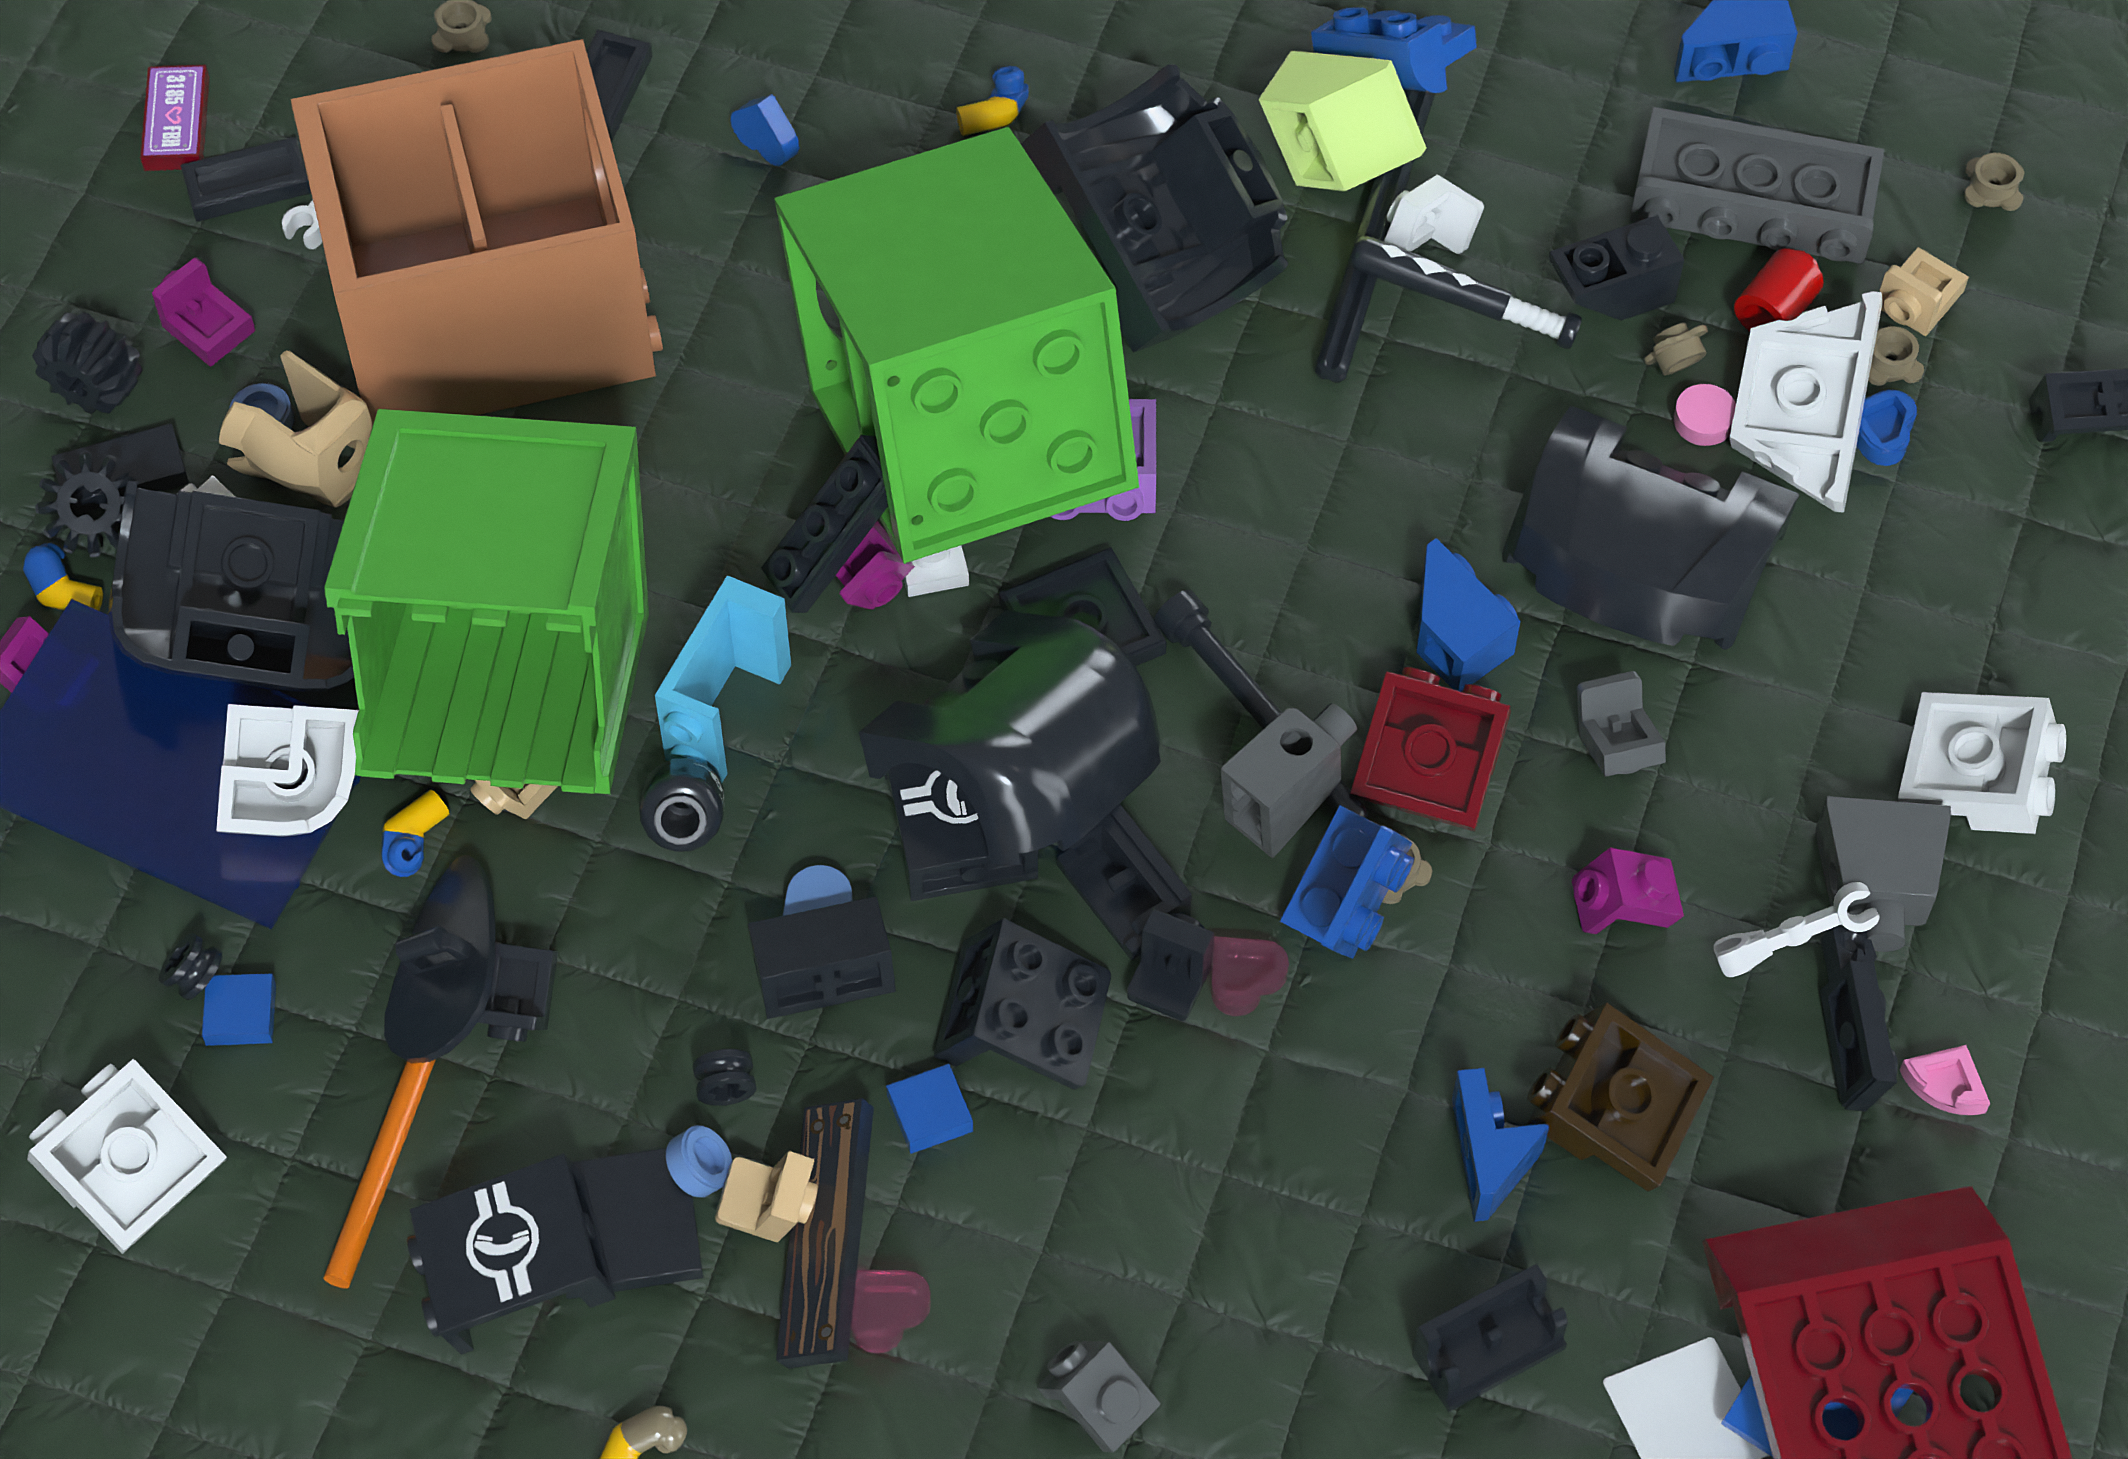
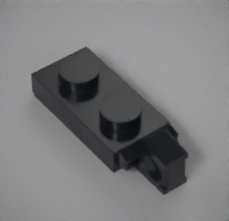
M1836 926L1830 928L1821 937L1829 980L1820 990L1841 1106L1845 1107V1110L1867 1111L1897 1083L1898 1061L1894 1050L1890 1047L1885 1021L1886 1000L1878 986L1874 965L1877 955L1872 940L1867 939V930L1854 932L1847 928Z

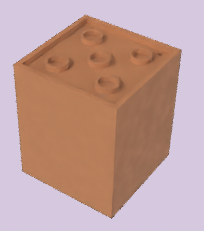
M583 39L291 99L333 292L360 398L367 404L372 424H374L378 409L480 415L656 376L652 352L663 350L656 316H647L646 304L650 303L644 271L640 268L635 229Z

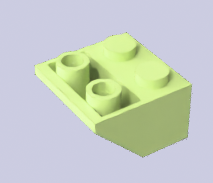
M1291 51L1259 98V102L1296 186L1347 191L1422 156L1426 149L1391 60Z

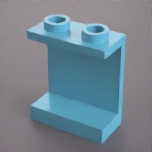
M728 575L655 694L665 760L691 758L703 762L717 774L721 783L728 773L719 709L713 707L712 704L734 667L736 666L777 684H781L791 667L784 598Z

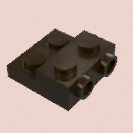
M1608 1003L1601 1005L1584 1016L1577 1013L1567 1021L1556 1039L1555 1047L1564 1052L1556 1069L1546 1068L1529 1090L1527 1100L1536 1107L1528 1124H1547L1549 1126L1547 1137L1580 1160L1595 1155L1649 1192L1661 1186L1714 1077Z

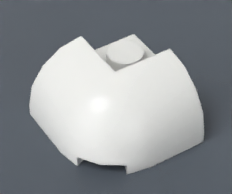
M228 704L216 831L291 836L311 833L332 821L348 801L355 777L356 753L353 729L359 710L294 705L293 709Z

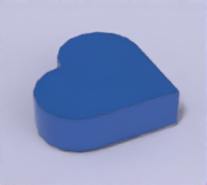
M772 94L751 100L731 114V125L738 139L748 148L758 150L762 157L770 164L781 166L798 154V137L775 96Z
M1899 390L1881 391L1865 398L1856 446L1866 459L1882 466L1893 465L1903 459L1910 441V431L1917 416V406L1914 400L1908 394Z

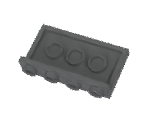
M1653 107L1630 221L1638 222L1658 215L1665 228L1705 234L1716 239H1732L1764 245L1774 250H1800L1808 254L1826 257L1833 261H1849L1864 264L1873 234V217L1885 149Z

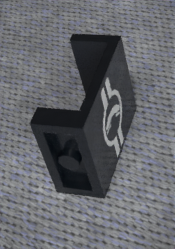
M902 763L890 768L886 775H884L885 780L889 779L905 854L906 881L911 902L1038 879V850L1021 853L1023 859L1021 865H999L990 862L985 836L976 811L965 793L942 773L922 764Z
M564 1153L409 1209L415 1234L407 1237L408 1250L417 1272L420 1275L425 1274L430 1295L422 1298V1310L426 1323L434 1337L442 1336L461 1355L474 1350L469 1328L551 1298L575 1291L590 1308L616 1299L585 1177Z

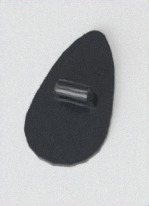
M469 855L461 856L451 863L426 901L412 934L399 938L395 944L396 954L401 963L393 982L384 1016V1037L391 1052L411 1064L431 1062L451 1052L471 1033L484 1013L492 990L496 956L493 893L487 874L479 862Z

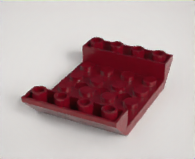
M1972 1186L1708 1238L1702 1242L1720 1310L1734 1307L1774 1459H2072L2010 1240ZM1965 1375H1978L1989 1382L1994 1391V1403L1990 1411L1977 1412L1970 1409L1963 1402L1959 1386ZM1897 1389H1910L1922 1397L1926 1405V1417L1922 1425L1908 1426L1901 1423L1895 1417L1891 1409V1399ZM1834 1402L1842 1403L1855 1413L1858 1421V1430L1852 1440L1842 1441L1836 1439L1826 1431L1822 1422V1413L1827 1404Z

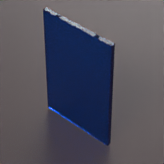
M73 599L67 605L48 637L44 639L43 645L0 711L1 808L271 930L293 892L300 886V880L340 813L339 811L329 823L307 834L269 836L217 832L228 704L293 709V705L313 706L272 688L167 674L142 667L124 655L112 638L107 614ZM355 775L350 794L354 787L359 784L361 776Z

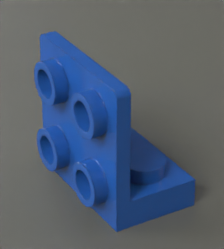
M1339 806L1280 922L1320 942L1326 948L1351 959L1354 958L1358 948L1367 951L1382 926L1384 916L1378 914L1377 911L1388 890L1397 893L1410 873L1414 857L1407 853L1412 842L1384 825L1380 826Z

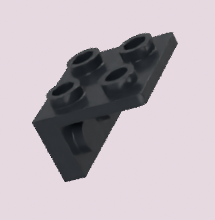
M1003 918L963 941L933 1057L957 1067L991 1050L1076 1090L1087 1082L1112 977L1111 972Z

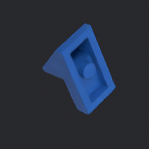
M1485 1069L1457 1071L1452 1095V1104L1474 1222L1486 1221L1542 1154L1549 1126L1547 1124L1504 1128L1501 1096L1499 1091L1489 1092Z

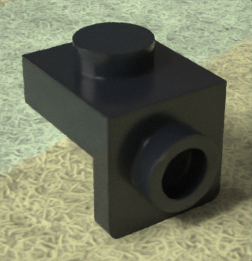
M1152 909L1142 930L1141 961L1127 988V998L1132 1002L1177 1020H1187L1212 968L1214 932L1205 929L1199 921L1188 915L1180 913L1169 915Z
M495 943L496 956L492 990L484 1013L477 1023L488 1024L487 1037L527 1042L528 1030L548 1029L558 951Z

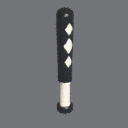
M1365 235L1358 238L1350 255V265L1359 272L1468 309L1499 322L1505 319L1511 320L1516 324L1519 323L1523 327H1529L1534 331H1540L1542 334H1548L1550 337L1557 339L1556 344L1564 349H1571L1582 322V317L1576 313L1569 312L1566 317L1559 316V314L1554 312L1551 313L1547 309H1541L1536 305L1533 306L1528 302H1522L1520 299L1512 297V292L1480 281L1371 236Z

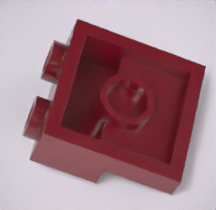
M1404 667L1401 675L1386 671L1351 794L1364 801L1475 832L1509 722L1511 706L1500 703L1502 695L1485 687L1465 684L1463 692L1438 686L1440 677L1424 670Z

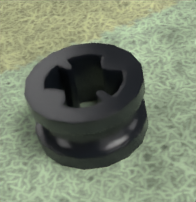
M195 933L188 934L174 947L164 962L158 979L167 987L174 984L178 985V994L186 1000L193 999L207 986L222 960V952L214 946L204 949L202 947L203 939Z
M721 1049L711 1051L697 1058L693 1064V1073L695 1078L700 1080L696 1086L698 1100L708 1105L726 1106L742 1102L753 1096L757 1087L755 1078L749 1074L753 1069L751 1054L739 1049Z

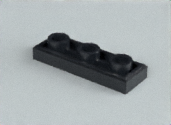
M860 435L761 567L779 595L784 598L786 605L792 613H807L888 508L876 436Z

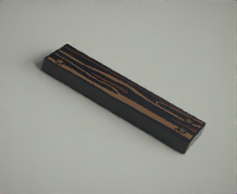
M863 1098L804 1107L799 1154L815 1159L809 1182L817 1184L818 1189L813 1208L806 1223L797 1222L790 1231L776 1361L788 1369L848 1361L874 1107Z

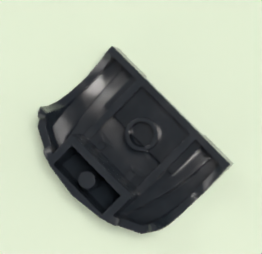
M1166 65L1123 98L1082 119L1070 123H1055L1053 120L1047 121L1021 143V146L1052 193L1056 195L1064 192L1076 217L1080 220L1098 252L1104 267L1117 286L1116 297L1120 330L1133 353L1186 332L1201 322L1237 304L1278 276L1289 264L1288 260L1284 258L1280 229L1285 225L1287 215L1282 198L1262 154L1227 105L1219 97H1213L1206 101L1184 79L1180 78V68L1177 65Z
M1570 406L1549 438L1541 459L1522 496L1502 552L1503 562L1511 564L1520 563L1537 575L1535 587L1538 593L1552 602L1601 625L1652 642L1671 646L1679 643L1683 634L1715 639L1714 642L1724 650L1732 647L1768 558L1778 539L1782 541L1785 536L1799 493L1745 472L1740 474L1731 491L1723 489L1716 480L1700 473L1685 474L1662 465L1661 460L1650 453L1638 450L1628 452L1620 449L1627 427Z

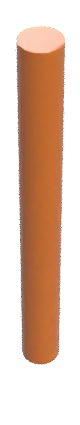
M436 1059L431 1062L412 1064L406 1061L324 1275V1280L333 1286L340 1288L350 1287Z

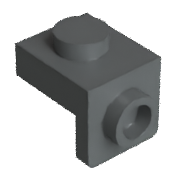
M1635 671L1582 682L1577 686L1579 737L1605 777L1614 774H1630L1639 771L1641 768L1666 763L1665 741L1643 709L1642 680Z
M1076 1340L1063 1347L1052 1357L1047 1365V1369L1051 1373L1037 1386V1389L1046 1399L1060 1400L1103 1452L1114 1453L1161 1405L1112 1344L1104 1341H1083L1080 1343V1341Z

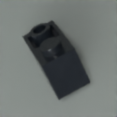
M1658 215L1549 252L1548 258L1575 304L1621 321L1675 303L1685 260Z

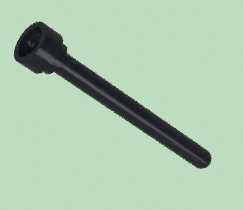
M1184 590L1171 597L1158 610L1154 618V622L1171 643L1179 642L1183 647L1191 646L1257 723L1265 729L1282 714V711L1210 631L1212 623L1207 618L1209 610L1192 590ZM1340 780L1338 786L1326 798V802L1335 812H1337L1339 806H1342L1367 819L1368 812L1366 807L1356 796L1351 794V790Z

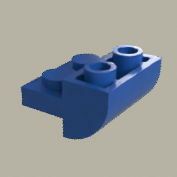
M1345 8L1336 11L1333 14L1332 20L1311 31L1314 53L1391 60L1403 89L1432 93L1447 90L1445 67L1477 48L1475 25L1451 23L1449 17L1442 15L1417 19L1413 13H1401L1395 10L1380 11L1368 15V11L1365 8Z

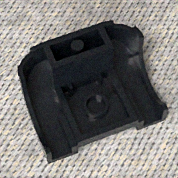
M127 482L108 611L111 636L124 655L142 667L167 674L292 692L322 693L344 686L354 678L348 629L346 628L345 635L338 634L335 610L333 607H327L325 584L345 520L332 519V514L320 513V510L192 491V493L179 491L178 494L139 489L137 488L138 482Z
M1005 610L970 639L975 662L964 667L958 677L939 693L930 696L924 705L895 701L859 731V736L870 778L881 779L890 768L902 763L922 764L942 773L965 793L976 811L985 836L990 862L999 865H1021L1023 861L1021 853L1039 850L1057 842L1059 849L1065 851L1082 839L1157 768L1161 762L1159 754L1161 739L1149 691L1133 662L1117 644L1093 627L1077 620Z

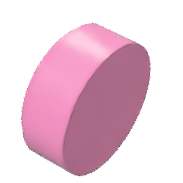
M1711 384L1691 386L1678 397L1673 417L1674 426L1677 432L1690 443L1701 446L1719 444L1730 436L1736 403L1727 391Z

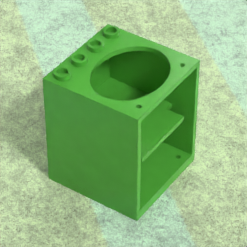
M1009 127L774 198L811 394L845 455L860 435L876 436L888 501V508L879 519L904 564L1139 488L1115 286ZM816 279L839 318L842 338L830 328L823 318L817 299Z

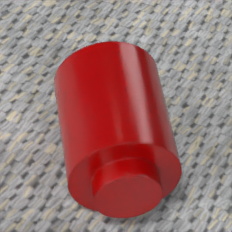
M1777 250L1736 300L1734 309L1740 323L1750 332L1751 328L1773 321H1791L1799 317L1824 285L1823 275L1816 260L1808 253L1800 250Z

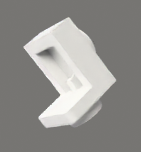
M1437 174L1411 192L1405 190L1398 195L1387 214V220L1391 222L1384 242L1411 252L1432 238L1456 254H1460L1469 246L1484 205L1481 201Z

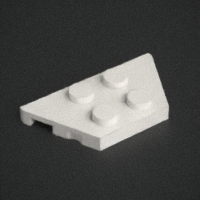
M1872 291L1862 294V302L1828 312L1826 306L1803 312L1799 317L1791 321L1777 320L1751 328L1730 433L1731 447L1835 512L1844 513L1881 314L1882 292Z

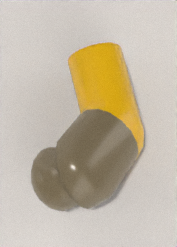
M653 1405L615 1426L599 1459H638L641 1453L653 1446L662 1453L676 1451L685 1440L687 1425L682 1418L672 1415V1408Z

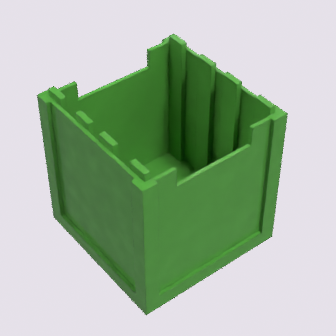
M378 409L325 584L327 607H333L335 610L338 634L345 635L346 628L348 629L359 706L353 729L356 776L394 779L395 774L430 776L432 777V782L465 784L466 779L490 781V785L495 787L523 789L524 784L561 786L563 792L610 794L649 617L636 427Z

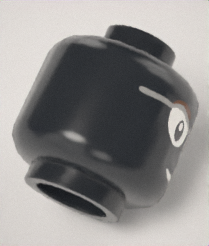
M676 758L658 765L647 776L641 791L639 804L640 822L647 836L660 847L674 852L693 851L705 846L718 833L724 817V787L717 774L703 762L691 758Z

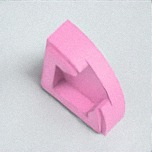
M1966 1045L1903 1060L1899 1069L1902 1077L1913 1092L1925 1102L1953 1114L1979 1115L1986 1113L1990 1101Z

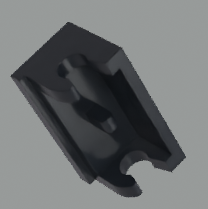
M2128 368L2045 373L2029 398L2031 415L2042 414L2043 416L2042 428L2037 433V441L2053 442L2058 434L2128 430Z
M1120 804L1082 839L1057 857L1058 868L1131 961L1141 955L1142 930L1152 909L1169 915L1180 913L1191 916V892Z
M877 896L747 923L755 957L754 964L767 1019L896 992L891 948Z
M1537 1264L1418 1327L1412 1356L1448 1412L1566 1349L1567 1343L1564 1340L1568 1325L1566 1312L1563 1307L1553 1311L1545 1297L1547 1278Z

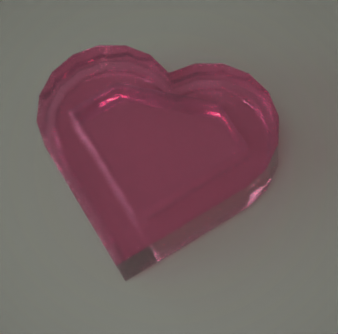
M1214 937L1211 995L1217 1009L1227 1015L1235 1017L1244 1016L1255 1010L1260 1003L1262 995L1273 994L1280 990L1286 983L1289 968L1288 956L1284 949L1275 942L1267 940Z
M857 1270L851 1330L853 1339L860 1348L876 1354L888 1352L900 1342L904 1329L915 1327L925 1320L931 1307L930 1289L925 1279L916 1272L907 1270Z

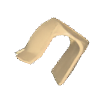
M284 351L280 355L300 416L309 427L299 432H293L261 408L233 402L222 422L219 443L239 449L244 453V457L228 459L227 465L232 469L254 477L269 478L293 491L309 495L321 503L335 508L339 507L352 497L373 424L367 404L356 394L341 387L290 351ZM348 445L354 448L355 452L352 458L343 467L338 468V459L345 446Z

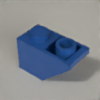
M1713 0L1681 37L1674 70L1676 82L1692 80L1710 81L1720 77L1747 74L1765 75L1775 71L1788 70L1797 37V29L1788 0Z
M1436 538L1427 544L1421 583L1416 653L1453 690L1462 692L1465 684L1475 683L1514 654L1520 620L1515 609L1506 598L1499 594L1494 595L1476 578L1472 566L1462 555L1458 553L1452 554Z

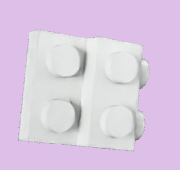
M1922 692L1898 800L1899 802L1951 806V815L1967 816L1971 830L2035 834L2039 816H2051L2054 809L2055 783L2054 779L2047 777L2050 762H2062L2066 750L2064 724H2056L2049 698Z
M134 1059L120 1071L112 1063L101 1070L81 1090L88 1099L68 1117L59 1109L41 1123L29 1136L36 1145L29 1151L27 1158L73 1208L77 1206L122 1254L227 1158Z

